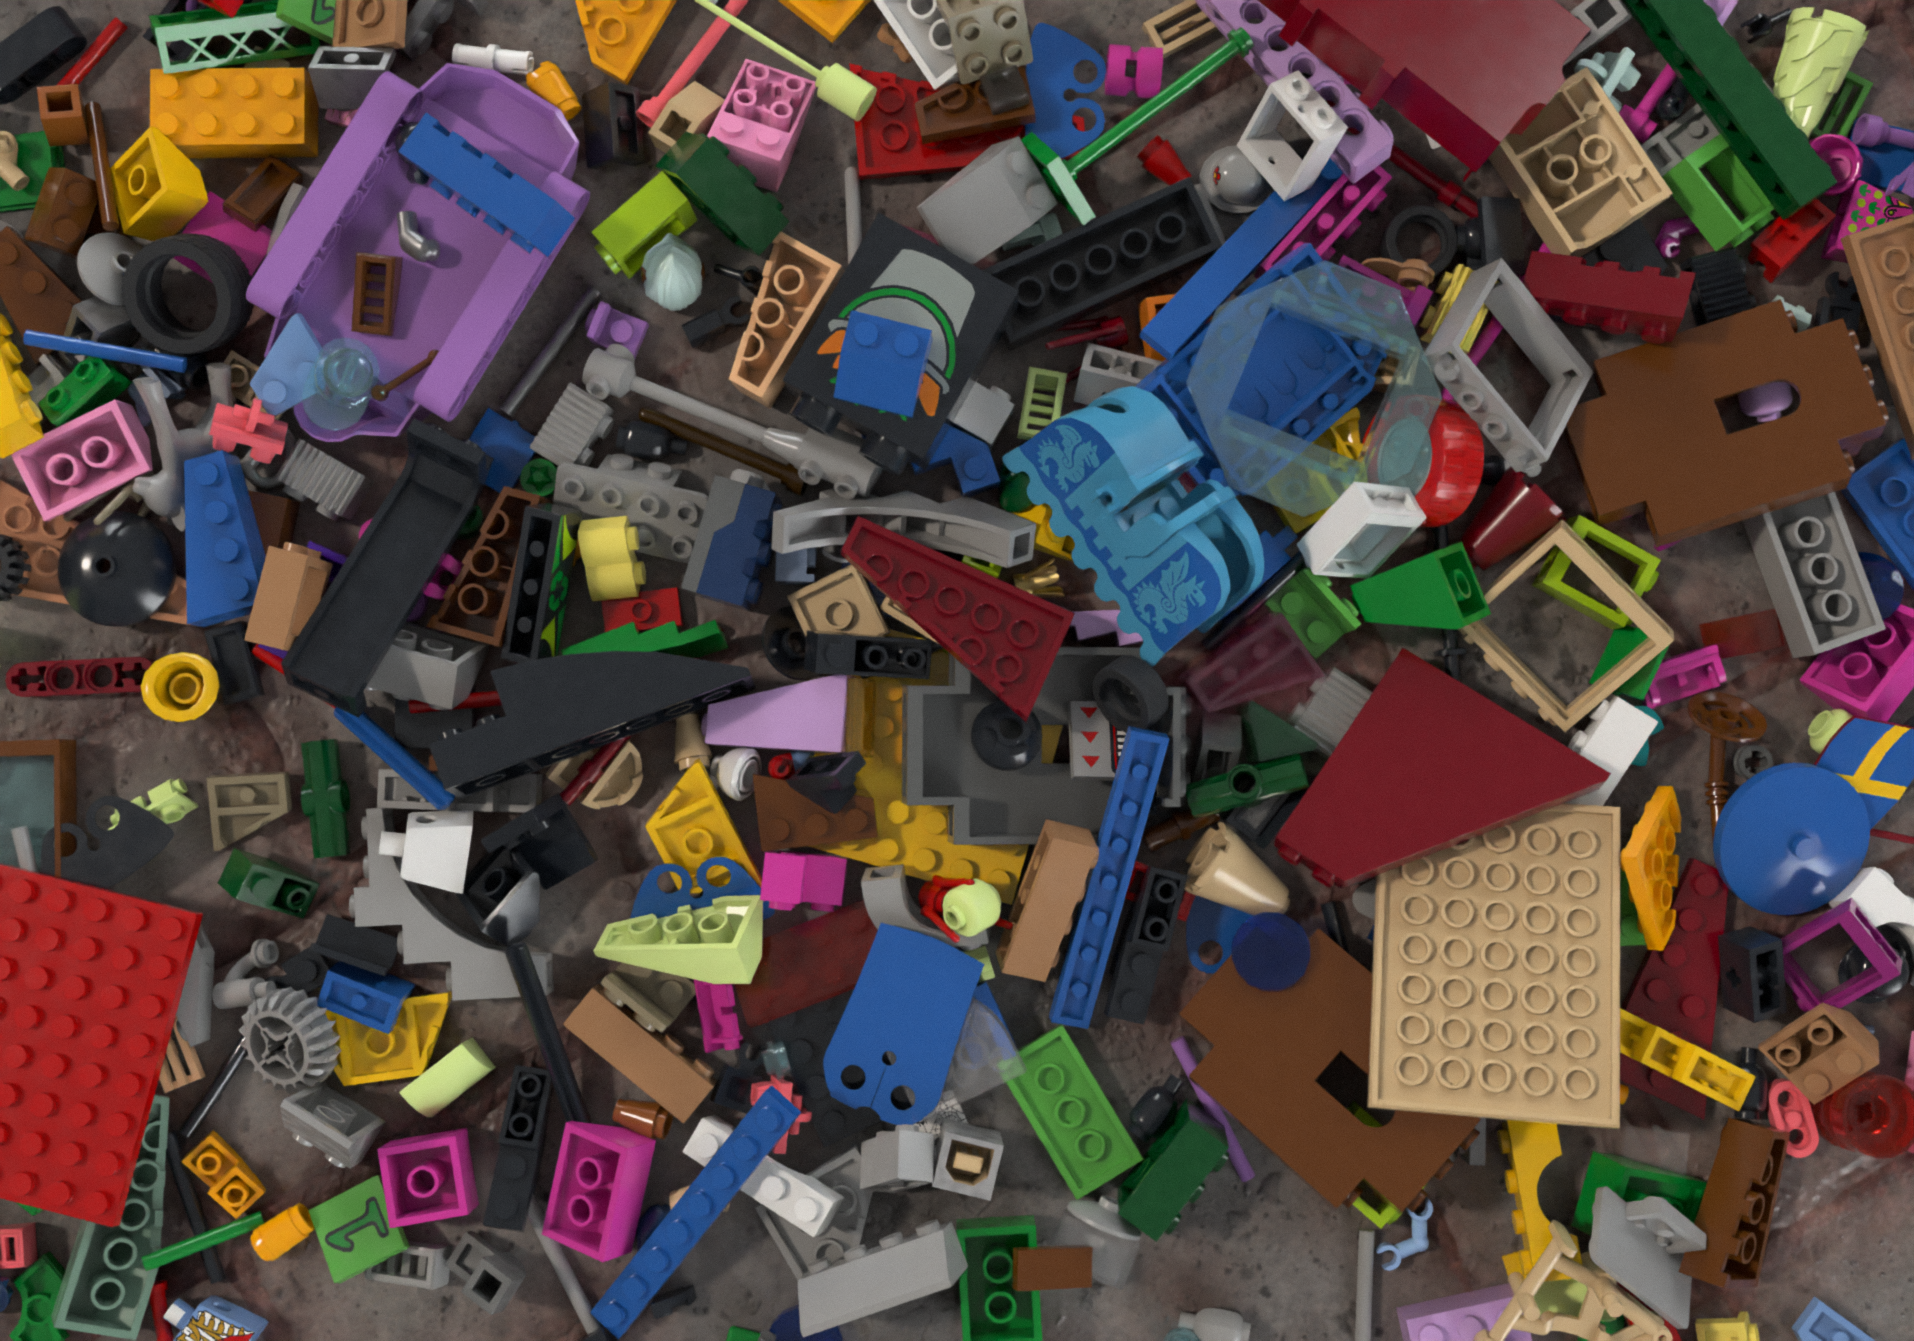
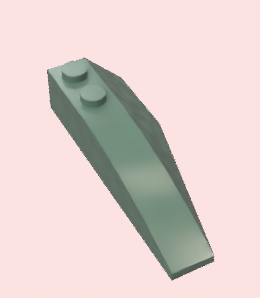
M154 1095L120 1225L109 1227L86 1220L81 1221L51 1315L54 1328L131 1340L137 1339L158 1268L146 1272L142 1256L161 1249L169 1097Z

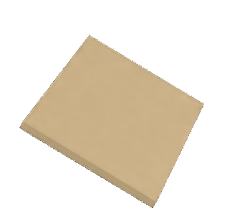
M1563 803L1376 875L1367 1108L1607 1129L1620 1128V807Z

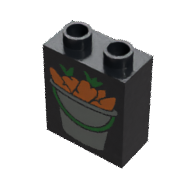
M878 212L783 378L789 393L798 398L789 414L802 424L827 437L832 436L839 422L864 435L867 438L858 453L891 474L900 476L908 461L926 470L1018 309L1019 290ZM851 310L932 330L933 341L913 418L834 398L840 353Z

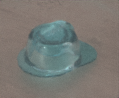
M351 338L334 339L322 347L316 356L302 393L304 411L312 422L321 428L336 431L347 429L359 421L372 396L371 390L378 381L379 366L377 358L371 349L359 340Z

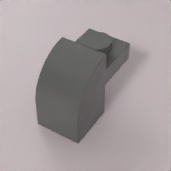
M468 1231L464 1234L445 1264L446 1267L467 1282L461 1292L490 1315L505 1310L526 1277L524 1266L510 1252H500L474 1231Z

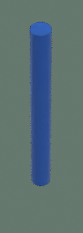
M28 329L23 337L24 344L28 346L185 373L187 368L186 357Z

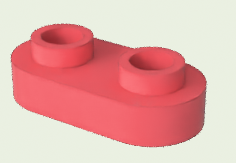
M1779 1078L1773 1080L1768 1084L1766 1107L1770 1126L1787 1132L1796 1129L1798 1136L1796 1140L1788 1141L1786 1154L1796 1158L1807 1157L1816 1150L1819 1143V1134L1809 1099L1789 1079ZM1785 1091L1787 1093V1100L1780 1104L1778 1096L1781 1092Z

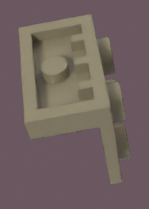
M936 0L938 10L949 29L957 74L961 84H967L1029 64L1033 61L1023 0Z
M622 962L615 971L605 976L600 982L607 988L604 994L612 1002L620 1007H623L625 1004L637 1013L635 1019L651 1032H654L655 1029L661 1033L665 1031L696 994L694 980Z

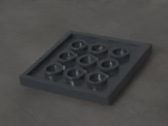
M868 955L760 1004L799 1094L803 1096V1103L807 1111L812 1112V1122L823 1147L883 1121L880 1120L878 1113L871 1107L864 1106L854 1109L831 1097L823 1067L826 1050L846 1009ZM892 1051L884 1052L882 1055L883 1063L886 1066L893 1065L896 1062V1055ZM954 1054L942 1093L965 1083V1078ZM848 1065L843 1069L841 1080L848 1089H859L865 1083V1072L859 1066ZM897 1086L891 1092V1103L898 1110H906L914 1105L915 1094L908 1086Z

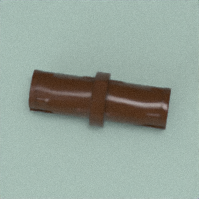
M1191 809L1182 812L1176 810L1170 813L1169 818L1146 828L1142 840L1146 848L1149 849V852L1153 853L1178 839L1185 841L1191 838V833L1219 822L1220 815L1215 813L1195 819Z

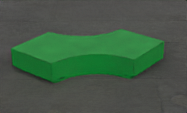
M50 1251L43 1254L14 1280L22 1299V1313L18 1325L9 1335L13 1341H65L70 1336L66 1329L54 1328L51 1318L66 1270Z

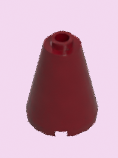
M1511 466L1505 471L1457 542L1462 541L1473 570L1477 566L1483 571L1487 570L1543 537L1562 519L1565 522L1567 521V518L1562 516L1563 512L1538 485L1532 484L1529 481L1526 483L1522 479L1526 474L1522 471L1516 473Z

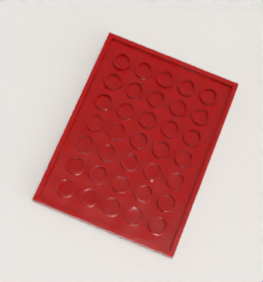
M0 863L1 1199L109 1227L120 1225L203 913Z

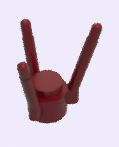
M1106 315L1096 319L1076 321L1056 330L1067 331L1091 328L1089 332L1047 342L1045 348L1051 350L1093 340L1095 345L1119 350L1118 347L1128 345V335L1120 315L1110 319ZM1082 365L1067 374L1066 383L1079 377Z

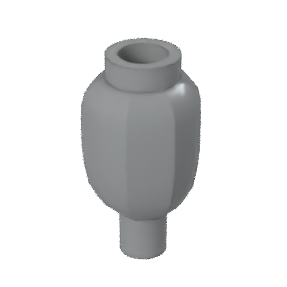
M1205 1308L1197 1314L1181 1311L1178 1327L1193 1330L1195 1336L1200 1341H1248L1251 1323L1243 1322L1241 1315L1236 1312L1218 1308Z

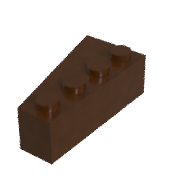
M504 486L480 529V537L473 549L468 550L462 561L464 565L455 582L448 586L442 597L445 599L437 614L432 615L426 627L503 647L525 506L540 503L553 504V501L537 494Z
M1728 1118L1727 1124L1721 1131L1720 1146L1694 1225L1707 1235L1706 1250L1685 1252L1678 1272L1722 1288L1758 1286L1790 1132L1746 1119Z

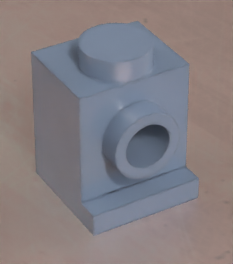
M817 547L784 554L776 551L775 581L779 585H810L816 582L817 577L815 574H809V568H816Z

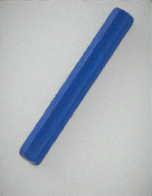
M337 707L334 709V716L437 810H445L453 803L455 795L446 791L443 783L364 711L358 718Z

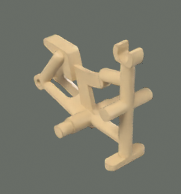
M1552 1220L1548 1226L1553 1236L1552 1240L1525 1279L1519 1272H1513L1509 1275L1508 1282L1514 1293L1513 1298L1490 1331L1486 1329L1479 1331L1473 1341H1504L1512 1329L1537 1335H1547L1550 1331H1561L1577 1335L1588 1341H1672L1673 1337L1670 1330L1664 1326L1663 1318L1655 1311L1647 1309L1620 1287L1613 1277L1592 1261L1589 1252L1581 1254L1583 1265L1563 1256L1564 1253L1568 1257L1573 1258L1578 1249L1565 1226L1556 1220ZM1552 1269L1586 1285L1587 1292L1578 1317L1552 1311H1545L1540 1315V1310L1533 1297ZM1604 1309H1606L1611 1317L1616 1318L1623 1314L1634 1324L1609 1334L1606 1332V1326L1600 1323Z

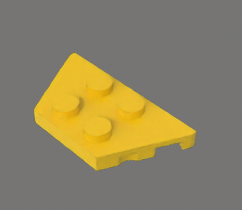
M701 759L695 760L648 819L645 825L646 830L664 864H676L688 871L692 880L690 893H700L703 891L697 883V870L703 862L714 857H726L735 861L761 887L762 877ZM715 865L708 869L706 879L712 886L722 887L729 883L731 874L726 867ZM669 871L679 890L682 886L681 877L677 873Z
M451 991L406 998L395 1027L389 1034L327 1010L325 1015L328 1020L336 1021L332 1026L333 1032L340 1035L335 1044L340 1047L341 1052L336 1057L338 1065L334 1067V1072L342 1084L349 1086L422 1075L428 1068L452 998Z

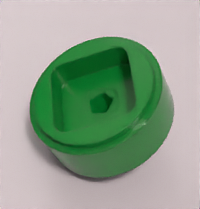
M545 459L531 460L521 471L520 481L522 487L526 492L545 498L554 495L557 467Z

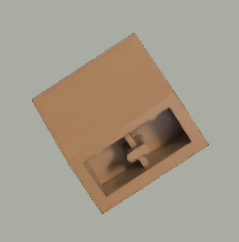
M1823 1002L1758 1044V1049L1813 1105L1879 1064V1041L1851 1012Z

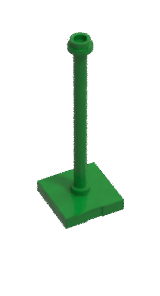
M1242 27L1236 31L1232 29L1228 32V42L1070 160H1061L1033 132L1021 139L1054 198L1083 226L1096 216L1075 183V180L1078 179L1076 174L1235 55L1239 54L1243 58L1249 54V50L1254 47V44L1249 34Z

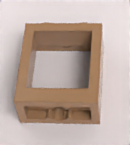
M289 542L284 543L283 549L272 546L268 547L244 638L245 641L281 650H290L326 592L333 563L321 560L322 552Z

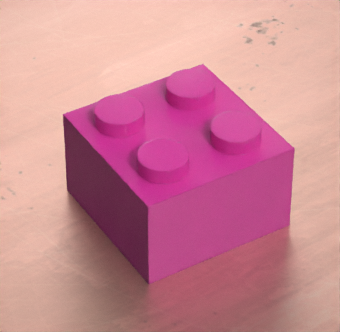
M467 1128L392 1140L377 1149L390 1228L468 1215L479 1205Z

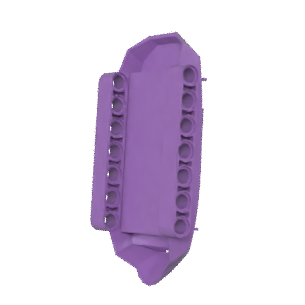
M446 63L419 89L389 71L380 75L254 275L246 291L247 301L275 317L264 354L265 358L291 316L296 313H302L341 378L335 384L294 406V414L300 427L311 437L324 442L344 441L354 435L397 437L406 432L413 419L422 422L433 412L447 422H450L459 414L590 200V191L571 181L576 169L579 141L561 109L492 69ZM428 113L437 119L450 133L452 131L456 132L483 154L487 153L513 174H518L556 200L575 217V220L549 257L536 249H533L530 254L510 240L513 234L506 230L503 236L498 234L482 222L486 216L479 213L474 218L455 204L458 201L457 197L453 195L450 200H447L429 187L433 181L431 178L423 185L410 183L407 179L409 164H406L399 157L395 146L396 135L400 128L409 122H419L424 114ZM413 211L417 213L418 233L427 240H436L440 245V255L437 260H427L424 263L418 262L401 249L396 215L398 212ZM356 252L402 257V272L393 336L351 331ZM371 265L370 273L386 275V267ZM369 281L368 289L385 291V283ZM367 297L366 305L384 307V299ZM365 313L364 320L383 323V315ZM431 350H439L430 366L391 390L385 401H378L372 397L371 390L374 386L386 385L426 359ZM339 385L368 403V408L337 390Z

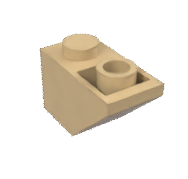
M696 81L692 82L668 101L648 132L654 146L667 153L685 132L696 135L703 133L707 136L725 99Z

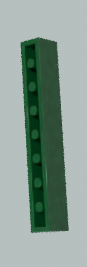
M1622 0L1783 220L1819 198L1837 183V180L1832 175L1830 166L1820 159L1809 144L1807 135L1797 128L1786 113L1784 104L1774 97L1763 82L1761 73L1751 66L1740 51L1738 42L1735 38L1728 35L1717 20L1715 11L1709 5H1706L1703 0Z

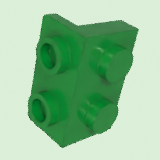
M88 356L85 360L78 363L75 369L56 387L50 389L38 404L50 422L59 427L113 401L132 381L127 374L107 359Z

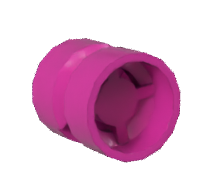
M1109 44L1104 94L1126 97L1130 91H1134L1135 95L1139 98H1153L1160 93L1163 48L1141 46L1137 52H1133L1130 45ZM1135 65L1134 78L1125 76L1126 66Z

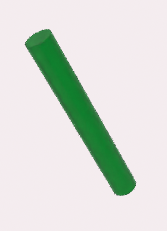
M258 1211L142 1256L146 1272L253 1231L265 1223L262 1212Z

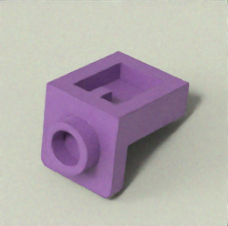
M600 301L597 310L593 308L590 311L585 323V330L588 331L587 337L593 344L605 349L611 344L622 345L633 354L635 359L649 327L647 322L612 309L608 303Z

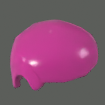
M1824 134L1810 140L1809 144L1820 159L1830 166L1832 175L1837 180V183L1823 195L1837 196L1850 190L1862 173L1863 158L1858 147L1843 135Z

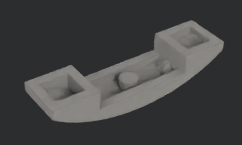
M1763 79V82L1765 83V85L1768 87V89L1771 91V93L1774 94V91L1770 88V86L1767 84V82ZM1697 104L1661 132L1659 131L1643 143L1641 147L1660 175L1663 176L1684 158L1720 133Z

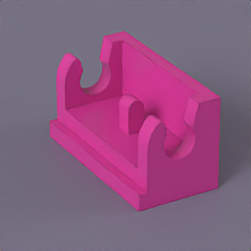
M1717 644L1702 646L1662 660L1644 700H1641L1643 706L1654 709L1655 707L1702 691L1721 686L1720 683L1726 682V674L1718 653Z

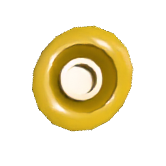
M187 652L168 654L156 660L145 672L141 683L143 701L151 712L164 720L175 722L195 720L205 714L216 701L219 690L218 674L211 662L199 654Z

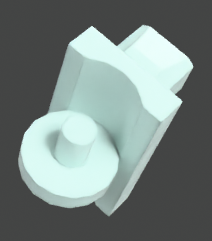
M1628 47L1623 48L1620 53L1605 52L1603 55L1596 52L1591 60L1580 59L1574 66L1575 73L1588 67L1618 113L1622 108V103L1611 95L1615 87L1621 92L1629 91L1635 86L1641 76V73L1631 63L1635 53Z

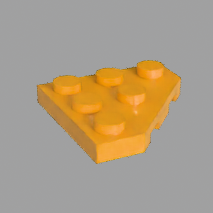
M575 0L593 66L627 85L677 0Z
M1658 786L1651 800L1645 804L1644 813L1639 823L1634 825L1632 836L1627 846L1620 852V868L1626 873L1629 883V899L1635 904L1638 914V930L1640 933H1643L1648 950L1663 951L1675 927L1676 910L1670 909L1672 903V887L1678 886L1679 855L1672 854L1676 844L1675 833H1681L1682 817L1673 786Z

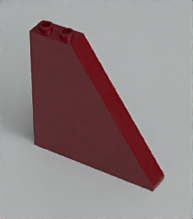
M1402 648L1276 836L1274 846L1279 849L1277 854L1288 863L1295 866L1301 863L1312 870L1311 876L1319 883L1329 888L1334 884L1342 889L1597 791L1607 781L1611 773L1405 648Z

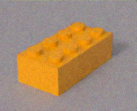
M205 68L164 74L162 69H150V126L158 128L187 158H267L270 154L276 158L318 157L319 104L310 74L305 68Z

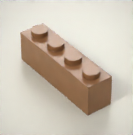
M1048 819L1045 820L1007 920L1013 924V928L1010 930L1004 928L995 952L1001 973L1046 982L1050 969L1056 967L1060 956V943L1063 936H1067L1072 927L1073 910L1076 903H1080L1084 897L1086 877L1089 870L1096 866L1099 858V847L1096 845L1090 829Z
M600 984L592 987L562 1025L684 1124L717 1083V1080L713 1077L714 1070L703 1060L696 1058L693 1061L682 1051L685 1047L672 1035L667 1033L663 1036L656 1030L651 1032L644 1028L635 1019L636 1012H633L626 1005L623 1007L618 1006L604 994L607 988Z

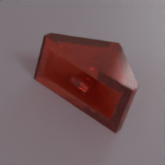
M1775 608L1699 624L1704 646L1717 644L1720 659L1761 652L1785 645Z

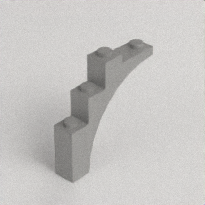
M834 488L821 491L819 500L773 512L771 549L781 554L806 548L844 544L857 517L860 516L928 548L982 559L1005 568L1030 561L1033 558L1035 522L968 496L938 503L906 490L881 498L872 494L865 497L856 493L854 498L845 499L839 496Z
M393 808L366 809V816L362 818L361 831L363 839L367 840L368 855H365L363 859V873L365 878H369V885L355 887L354 895L350 896L349 913L351 918H355V927L402 925V931H399L397 937V947L399 954H403L404 964L451 961V967L446 970V987L448 991H452V1001L521 997L505 955L507 947L492 944L468 933L443 915L421 891L416 882L404 880L400 877L402 857L378 855L381 831L396 832ZM530 952L545 996L554 992L552 953Z

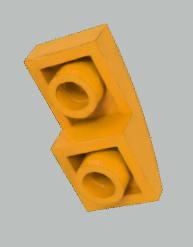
M214 1130L204 1137L182 1160L184 1165L210 1187L207 1194L235 1219L244 1213L266 1191L261 1181L245 1161Z

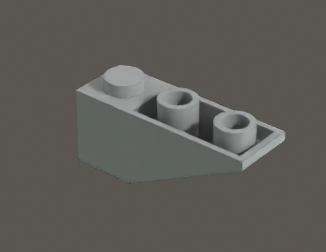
M200 924L176 1013L178 1019L176 1021L177 1030L180 1036L189 1042L190 1047L210 1040L215 952L202 924Z

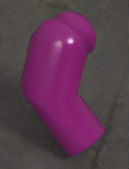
M1688 215L1671 219L1663 224L1654 244L1663 258H1674L1681 251L1679 245L1683 236L1700 231Z

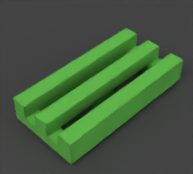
M1848 70L1844 78L1846 81L1821 130L1817 129L1819 121L1815 128H1813L1809 138L1814 139L1830 133L1853 86L1856 85L1859 89L1835 134L1847 137L1873 83Z

